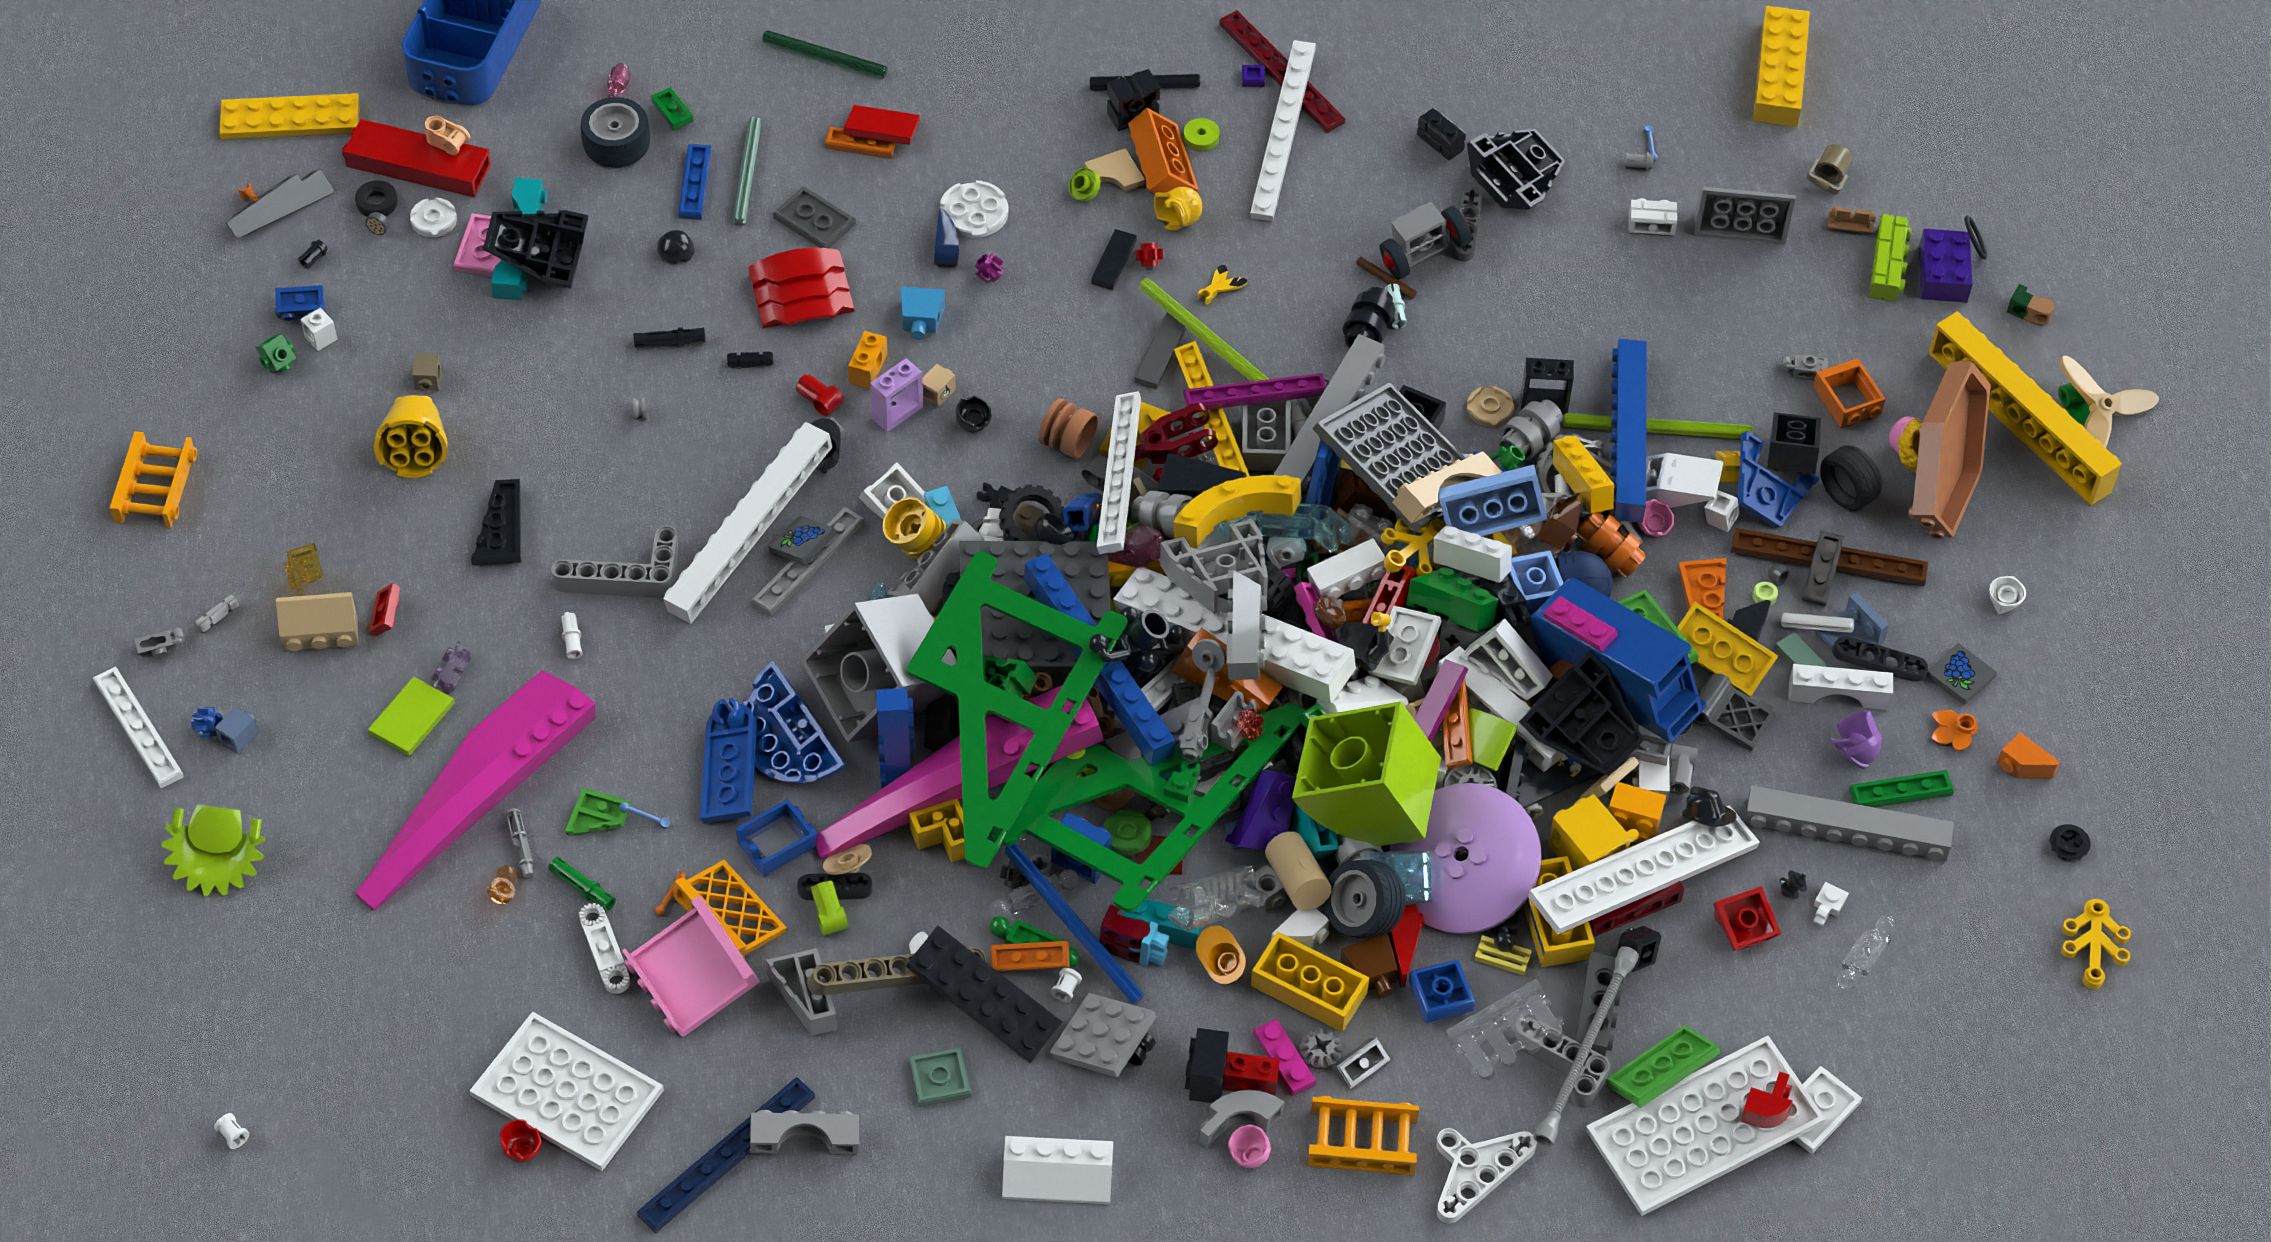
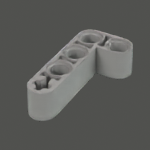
M1530 1017L1521 1018L1516 1025L1514 1043L1519 1049L1568 1075L1574 1060L1568 1057H1576L1582 1044ZM1545 1045H1553L1554 1048H1549ZM1592 1049L1589 1051L1571 1091L1573 1104L1581 1108L1589 1107L1594 1102L1606 1083L1610 1067L1608 1059ZM1596 1069L1599 1070L1601 1073H1595L1592 1070ZM1580 1089H1585L1588 1093H1583Z

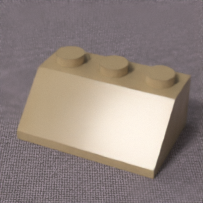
M352 592L276 598L279 637L283 651L358 645V618Z

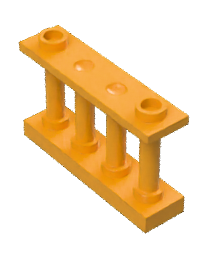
M134 431L109 507L114 523L123 524L126 514L133 512L163 516L166 528L171 529L173 521L177 520L179 515L178 505L191 464L197 458V449L194 448L191 437H186L183 449L150 445L146 442L144 432ZM148 455L180 458L177 468L143 464L144 458L148 457ZM142 474L174 477L171 487L137 483L138 476ZM136 493L168 496L165 506L131 503L132 495Z
M1329 1096L1312 1098L1311 1114L1319 1115L1317 1144H1309L1307 1166L1415 1175L1417 1153H1410L1408 1151L1410 1123H1417L1419 1106L1410 1103L1391 1104L1333 1099ZM1330 1116L1346 1117L1343 1147L1328 1145ZM1356 1118L1372 1119L1370 1149L1355 1147ZM1383 1120L1399 1122L1398 1151L1396 1152L1383 1151L1381 1149Z

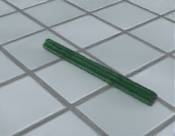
M769 30L763 33V43L879 78H884L887 75L888 67Z

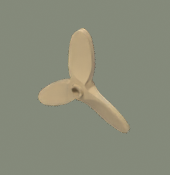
M2068 356L2060 358V365L2064 374L2089 406L2090 414L2084 428L2095 439L2099 440L2105 448L2112 430V416L2124 417L2140 414L2153 408L2159 401L2157 394L2149 390H2124L2113 395L2106 393L2074 359Z

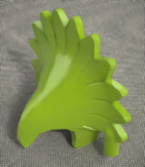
M197 804L188 826L182 825L184 809L174 808L172 824L165 825V829L173 838L161 842L163 848L173 851L164 860V864L178 865L173 874L174 880L188 876L186 887L188 891H192L201 884L204 896H209L214 886H216L221 895L225 896L228 893L229 883L240 889L244 887L242 874L249 876L257 874L251 861L264 859V855L254 848L265 841V837L260 836L262 819L251 818L250 833L247 834L242 833L240 809H227Z

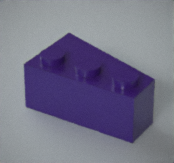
M1263 770L1248 797L1250 799L1243 813H1239L1236 819L1238 822L1225 841L1236 846L1265 851L1267 844L1274 837L1288 832L1294 805L1292 796L1296 777L1285 773Z

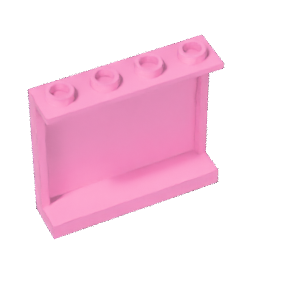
M700 895L691 901L695 908L631 954L626 949L622 950L627 957L624 961L627 968L632 974L637 972L640 977L637 982L645 993L650 991L654 997L650 1000L658 1013L663 1011L667 1018L663 1020L672 1033L677 1031L682 1037L689 1034L760 983V980Z

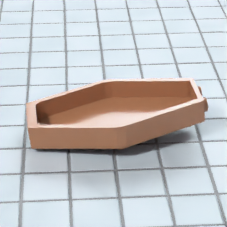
M1973 362L1949 363L1923 423L1919 428L1920 441L1913 505L1909 508L1908 515L1910 520L1917 521L1929 536L1934 539L1940 540L1944 537H1954L1983 468L1991 384Z

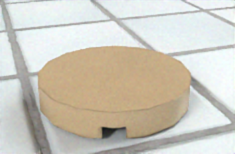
M1490 386V388L1479 387L1471 392L1468 397L1467 413L1470 419L1480 426L1488 428L1500 427L1510 421L1513 416V399L1504 389L1496 386Z

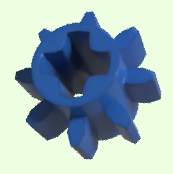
M215 707L198 708V713H194L191 718L192 729L199 732L200 738L217 736L215 727L223 720L222 715L215 713Z

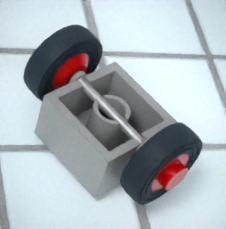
M1429 202L1391 222L1393 239L1390 238L1383 241L1379 248L1385 267L1396 279L1400 280L1410 274V267L1448 248L1447 236L1450 237L1456 246L1463 247L1472 241V235L1467 220L1455 206L1444 209L1440 214L1433 203Z

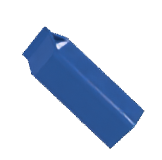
M1078 494L1063 509L1064 523L1072 531L1088 530L1101 516L1103 501L1101 494Z

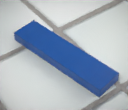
M688 144L678 212L679 218L702 219L711 158V145Z

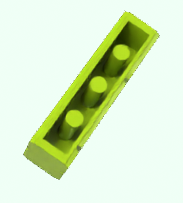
M1882 214L1880 217L1869 291L1870 298H1883L1884 300L1895 302L1898 293H1903L1905 280L1901 279V275L1905 276L1907 262H1903V258L1907 259L1910 245L1905 243L1910 240L1912 228L1908 227V219L1906 217H1894L1888 214Z

